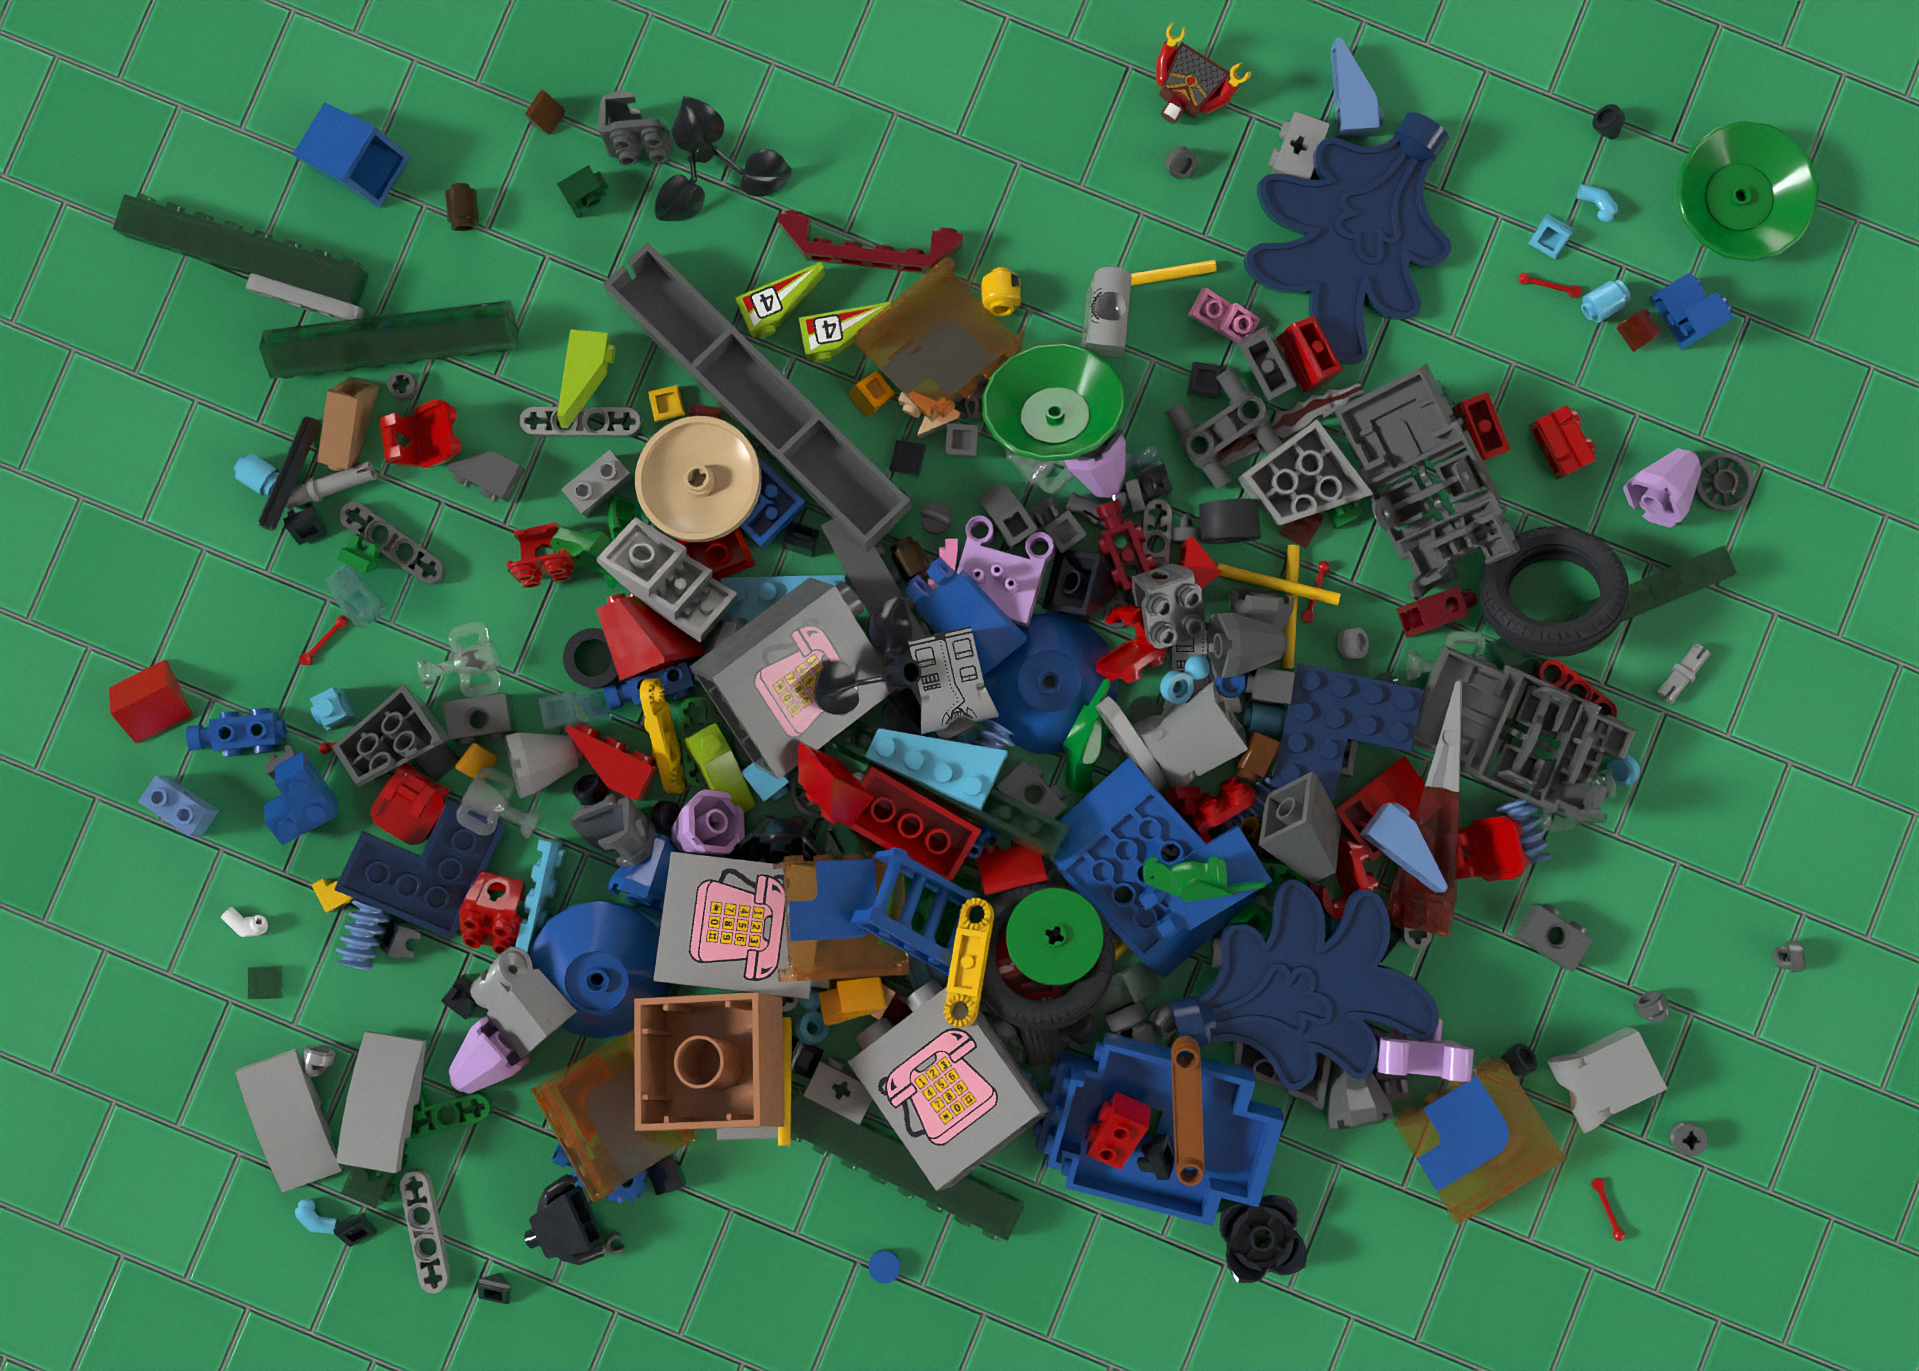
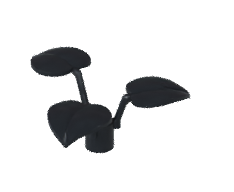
M683 96L679 113L673 124L672 136L679 148L690 153L687 160L690 163L691 178L688 180L684 175L677 174L670 177L662 185L655 201V217L660 221H679L691 218L700 211L705 201V192L701 186L695 184L697 181L696 162L706 163L712 159L713 155L719 157L739 175H744L740 182V187L743 192L754 197L767 196L781 188L789 178L792 168L781 154L769 149L758 150L746 160L745 169L740 168L719 151L717 146L712 144L718 141L724 132V121L721 115L705 102Z
M893 597L882 602L871 613L867 623V635L871 645L876 648L884 647V655L895 661L887 665L884 675L854 681L852 669L847 664L841 661L829 662L821 668L817 675L813 690L814 700L820 709L829 714H847L854 710L859 703V695L855 687L887 681L890 685L897 688L888 695L891 702L887 703L882 710V721L885 730L928 737V733L921 734V706L910 689L912 685L917 684L921 679V667L917 661L913 659L905 660L904 655H897V653H901L909 647L908 640L912 639V626L905 608L904 597Z

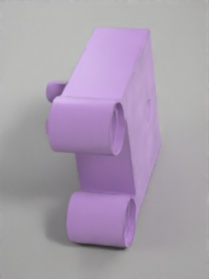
M984 516L972 517L966 525L967 540L957 573L964 570L1014 624L1029 627L1046 566L1055 555L1052 539L1043 532H1036L1030 535L1025 546L1029 559L987 548L993 544L996 537L992 522ZM978 526H986L989 528V533L985 538L976 539L973 537L974 529ZM1036 543H1047L1049 546L1048 551L1041 556L1033 554L1032 548Z
M1439 1019L1433 1037L1426 1041L1417 1040L1395 1028L1394 1034L1373 1032L1378 1046L1377 1061L1374 1067L1378 1069V1072L1385 1074L1407 1075V1073L1441 1076L1443 1079L1471 1082L1474 1049L1465 1047L1453 1040L1441 1039L1442 1019Z

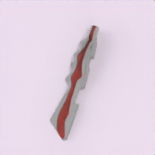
M1357 383L1342 390L1330 389L1323 396L1312 395L1305 402L1298 401L1292 410L1277 411L1274 422L1270 426L1278 437L1284 439L1306 427L1315 418L1322 415L1324 419L1334 413V410L1345 405L1351 399L1364 394L1360 383ZM1247 431L1219 450L1217 458L1225 467L1260 451L1258 446L1260 443L1253 432L1249 433Z

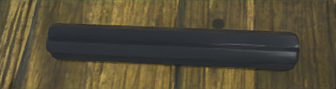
M304 416L259 517L258 525L263 529L274 531L278 525L320 427V423L312 417Z

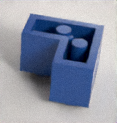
M1691 272L1650 297V300L1681 350L1734 318L1731 314L1732 309L1729 302L1724 297H1721L1718 291L1706 298L1703 284L1698 278L1693 277Z
M759 458L762 476L761 490L757 500L759 504L740 525V528L761 549L765 550L807 505Z
M303 751L275 766V785L282 795L264 804L265 824L282 846L338 816L336 795Z

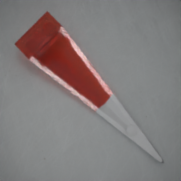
M1461 679L1455 682L1440 738L1414 819L1448 888L1445 892L1435 893L1399 865L1390 892L1388 905L1390 924L1446 937L1451 934L1455 904L1457 903L1462 710Z

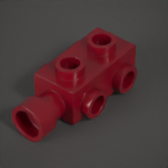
M1118 498L1095 507L1099 519L1103 518L1107 530L1100 533L1102 539L1098 540V544L1102 554L1105 557H1110L1114 567L1110 569L1115 586L1121 585L1123 591L1131 589L1133 594L1132 577L1126 573L1127 566L1134 565L1137 568L1136 575L1156 569V565L1151 554H1144L1141 543L1146 542L1140 525L1134 526L1132 520L1124 522L1120 512L1123 509ZM1117 536L1125 538L1126 544L1124 547L1119 548L1115 545V538Z

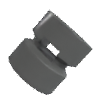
M1142 1000L1136 1003L1132 1001L1104 1015L1110 1031L1116 1032L1117 1035L1151 1044L1159 1041L1153 1025L1146 1023L1145 1019L1148 1013Z

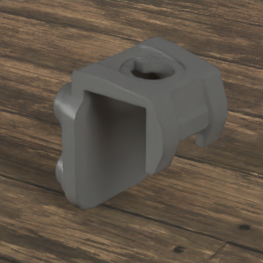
M615 91L601 98L598 131L603 138L609 157H616L619 159V163L625 166L637 164L640 158H650V161L654 163L668 161V157L674 151L670 131L666 125L660 123V119H642L640 110L629 108L628 104L636 103L634 93Z
M1171 563L1132 576V590L1137 607H1142L1145 636L1152 646L1159 649L1167 648L1198 637L1204 632L1205 613L1202 590L1195 583L1193 571Z
M610 794L602 802L592 806L583 805L579 807L571 817L572 827L592 847L602 849L604 853L616 850L621 855V857L616 858V862L622 868L637 865L647 859L652 853L656 827L628 797L623 798L618 794Z

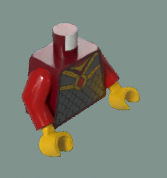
M1172 22L1166 29L1168 40L1164 41L1156 61V83L1161 88L1159 96L1168 102L1162 110L1161 116L1168 122L1176 124L1183 112L1192 118H1196L1200 113L1209 114L1225 107L1239 89L1238 84L1247 81L1251 77V70L1245 74L1244 78H1240L1237 75V69L1242 63L1234 65L1229 72L1183 42L1178 47L1176 43L1182 40L1186 34L1185 26L1183 27L1180 36H1174L1171 33V28L1174 24Z

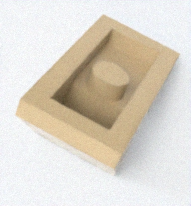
M901 392L898 402L903 407L902 411L916 418H919L920 414L925 416L917 434L918 439L947 428V423L957 424L960 420L961 412L914 392L909 393L907 396Z

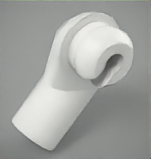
M231 907L221 916V919L240 937L260 936L268 929L267 919L263 915L244 918Z

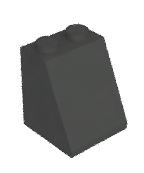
M1312 771L1266 795L1259 846L1311 883L1336 873L1341 820L1317 774Z

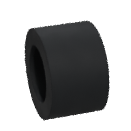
M1225 499L1199 504L1201 543L1228 544L1253 541L1261 538L1257 499Z
M588 628L574 634L567 642L563 652V664L569 677L581 686L596 690L618 683L620 680L613 658L607 671L595 677L582 674L575 665L574 656L576 649L584 641L597 639L608 646L604 631L598 628Z

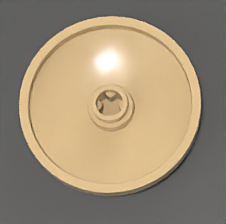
M708 416L682 418L660 429L644 447L635 471L636 494L646 516L667 535L688 542L716 540L737 529L753 511L761 490L760 462L748 439L731 424Z

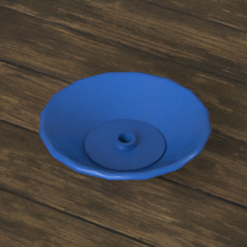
M1061 613L1032 614L1029 627L1015 624L1027 636L1026 642L983 676L984 686L999 714V717L989 720L1011 731L1014 735H1009V739L1015 746L1037 754L1065 752L1063 743L1084 704L1086 706L1089 705L1103 680L1106 679V677L1097 673L1095 662L1109 653L1110 650L1106 641L1083 621ZM1046 676L1054 678L1055 685L1048 688L1043 684ZM1118 679L1111 680V685L1106 697L1109 696L1116 703L1119 694Z
M605 901L573 905L548 920L533 941L530 959L533 969H539L577 1011L561 1027L572 1034L596 1039L627 1035L634 1031V999L667 997L670 983L654 981L660 933L650 920L628 906ZM600 974L603 976V980L595 981L592 975Z

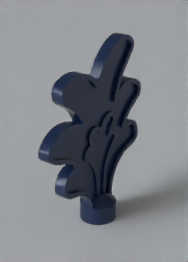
M1408 112L1393 134V138L1378 146H1358L1339 138L1322 140L1316 146L1313 154V170L1320 180H1306L1285 174H1268L1257 184V197L1265 214L1277 225L1305 236L1290 242L1260 243L1252 247L1245 254L1243 260L1245 270L1260 285L1275 292L1297 294L1309 291V317L1315 316L1335 354V358L1338 359L1341 365L1359 363L1367 356L1368 348L1363 320L1364 298L1369 307L1384 318L1404 320L1415 316L1421 309V299L1412 280L1409 264L1418 268H1430L1443 262L1451 251L1450 240L1431 220L1423 196L1424 181L1428 169L1449 140V135L1438 123L1420 113Z
M1295 878L1283 879L1276 889L1272 922L1265 940L1253 925L1244 922L1228 924L1221 935V965L1213 983L1198 996L1170 1002L1179 1037L1190 1036L1197 1041L1199 1047L1208 1046L1211 1043L1220 1041H1236L1250 1045L1269 1060L1282 1085L1289 1090H1298L1306 1086L1314 1078L1317 1069L1315 1056L1317 1052L1332 1059L1352 1078L1363 1079L1370 1075L1377 1061L1378 1046L1372 1030L1363 1019L1381 1022L1417 1040L1426 1041L1431 1039L1436 1032L1439 1023V1013L1431 995L1416 980L1399 970L1378 965L1388 947L1390 920L1387 909L1376 892L1369 888H1360L1354 891L1348 898L1337 926L1325 938V917L1322 905L1314 892L1303 882Z

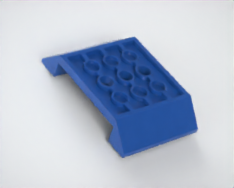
M1130 756L1037 840L1059 873L1078 893L1087 898L1100 911L1110 928L1136 956L1163 978H1166L1258 896L1256 892H1253L1190 931L1188 928L1183 930L1180 926L1175 931L1162 937L1155 922L1172 911L1165 899L1147 910L1144 908L1139 900V895L1152 886L1145 884V881L1139 878L1138 870L1144 865L1146 859L1156 855L1157 861L1170 866L1207 843L1151 784V779ZM1167 844H1175L1180 849V854L1174 860H1167L1161 854L1162 848ZM1120 886H1127L1132 890L1133 896L1127 902H1120L1115 898V890Z

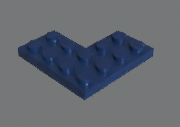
M1298 663L1291 704L1288 707L1281 739L1282 745L1279 749L1271 787L1278 789L1313 771L1317 774L1329 799L1334 801L1347 739L1410 753L1424 690Z
M447 799L421 855L361 831L334 890L453 939L460 925L459 910L464 903L465 897L480 872L486 870L507 825L504 822Z

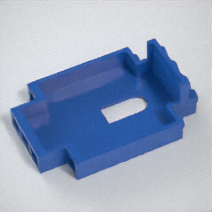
M1105 1032L1103 1042L1097 1041L1093 1059L1060 1051L1058 1062H1051L1048 1080H1052L1050 1091L1044 1089L1042 1099L1051 1112L1034 1124L1032 1137L1037 1138L1036 1150L1048 1154V1167L1060 1169L1062 1164L1061 1175L1065 1176V1188L1213 1226L1221 1198L1255 1207L1259 1206L1284 1124L1282 1108L1250 1100L1255 1086L1254 1070L1201 1057L1204 1176L1197 1185L1187 1186L1178 1180L1175 1164L1169 1180H1157L1155 1173L1140 1171L1137 1159L1138 1157H1145L1141 1149L1142 1145L1152 1143L1154 1140L1153 1136L1144 1134L1121 1170L1087 1156L1088 1142L1084 1140L1090 1123H1096L1098 1120L1097 1110L1099 1105L1103 1101L1111 1099L1115 1092H1119L1149 1105L1151 1108L1162 1110L1156 1134H1168L1175 1152L1170 1048ZM1180 1052V1053H1179V1054H1181L1182 1056H1189V1055H1191V1054L1186 1053V1052ZM1191 1166L1185 1167L1186 1170H1194V1169H1195L1194 1167H1191Z

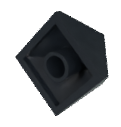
M1057 549L1042 609L1089 620V617L1118 594L1105 555L1067 550L1060 554Z

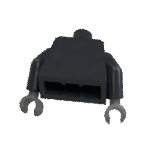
M565 1174L544 1189L536 1203L537 1212L529 1218L532 1229L526 1231L524 1235L525 1243L529 1248L533 1249L540 1246L545 1257L548 1259L558 1257L560 1261L575 1265H583L604 1257V1253L608 1251L616 1255L624 1250V1245L617 1248L610 1245L613 1239H618L622 1236L619 1232L611 1233L607 1237L606 1242L601 1244L605 1238L583 1189L578 1185H574L578 1178L572 1176V1174Z

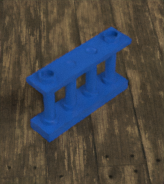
M892 847L890 850L876 852L874 858L888 865L874 906H870L869 909L855 910L851 923L949 976L960 910L947 947L939 946L936 944L937 940L935 939L947 901L953 902L962 909V905L967 900L980 898L981 895L972 890L962 889L909 858L908 852L900 848ZM900 872L911 878L912 882L899 919L893 920L887 916L886 908ZM925 886L937 894L922 934H918L912 930L913 927L910 924L921 892ZM973 907L970 911L969 917H971L972 912L984 911L983 907Z

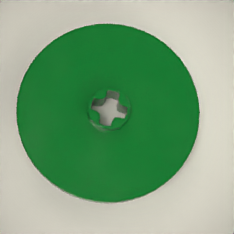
M1062 888L1042 889L1025 897L1013 910L1006 930L1007 948L1016 967L1028 978L1045 985H1064L1080 979L1093 968L1102 950L1103 928L1096 910L1081 895ZM1057 928L1060 930V936L1064 940L1062 942L1056 941L1052 945L1049 943V937L1046 933L1047 931L1053 932Z

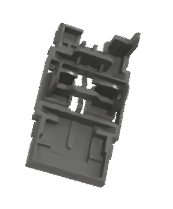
M1427 363L1334 410L1350 442L1349 446L1356 460H1359L1362 465L1356 469V472L1373 493L1369 497L1373 503L1372 510L1376 521L1383 530L1387 531L1400 559L1409 558L1412 564L1410 567L1415 577L1408 583V588L1415 600L1422 598L1431 589L1458 578L1459 574L1453 564L1455 560L1482 549L1486 557L1484 561L1487 565H1490L1520 550L1517 541H1514L1516 537L1508 521H1504L1505 517L1503 514L1508 510L1505 505L1500 506L1498 501L1501 499V496L1467 430L1463 432L1460 426L1463 424L1462 419L1455 420L1454 416H1451L1453 412L1445 396H1441L1442 392ZM1466 447L1467 450L1435 466L1441 481L1433 484L1431 478L1427 475L1423 459L1428 457L1430 462L1433 463ZM1417 463L1419 474L1410 476L1386 488L1380 493L1381 497L1379 496L1377 489L1412 473L1410 465ZM1484 486L1486 487V490L1454 504L1455 513L1451 515L1442 504L1438 494L1439 491L1445 488L1450 497V503H1453L1480 490ZM1435 506L1444 517L1437 521L1435 515L1433 514L1399 531L1396 530L1397 528H1400L1408 523H1411L1423 517L1425 514L1430 512Z
M1446 645L1442 646L1423 689L1424 692L1413 745L1433 754L1435 753L1455 682L1461 679V773H1468L1479 781L1540 808L1545 807L1549 812L1557 813L1558 809L1564 810L1566 815L1582 822L1584 820L1591 824L1606 822L1608 815L1599 811L1608 788L1604 786L1591 787V784L1604 754L1617 760L1625 758L1636 729L1625 725L1624 721L1609 714L1606 716L1600 714L1601 706L1511 666L1505 665L1500 670L1497 668V665L1482 658L1477 660ZM1530 682V683H1532V684H1534V685H1536V686H1539V687H1541V688H1536V687H1534V686H1530V687H1527V688H1525V687H1526L1527 683ZM1506 718L1511 720L1512 723L1528 729L1527 734L1504 726ZM1500 732L1523 740L1521 748L1509 743L1501 745L1503 740L1498 738ZM1556 733L1554 739L1561 743L1559 748L1556 749L1550 744L1537 739L1539 735L1547 737ZM1534 746L1543 748L1555 755L1553 762L1548 759L1544 761L1540 757L1531 754ZM1532 790L1530 796L1524 794V793H1527L1528 791Z

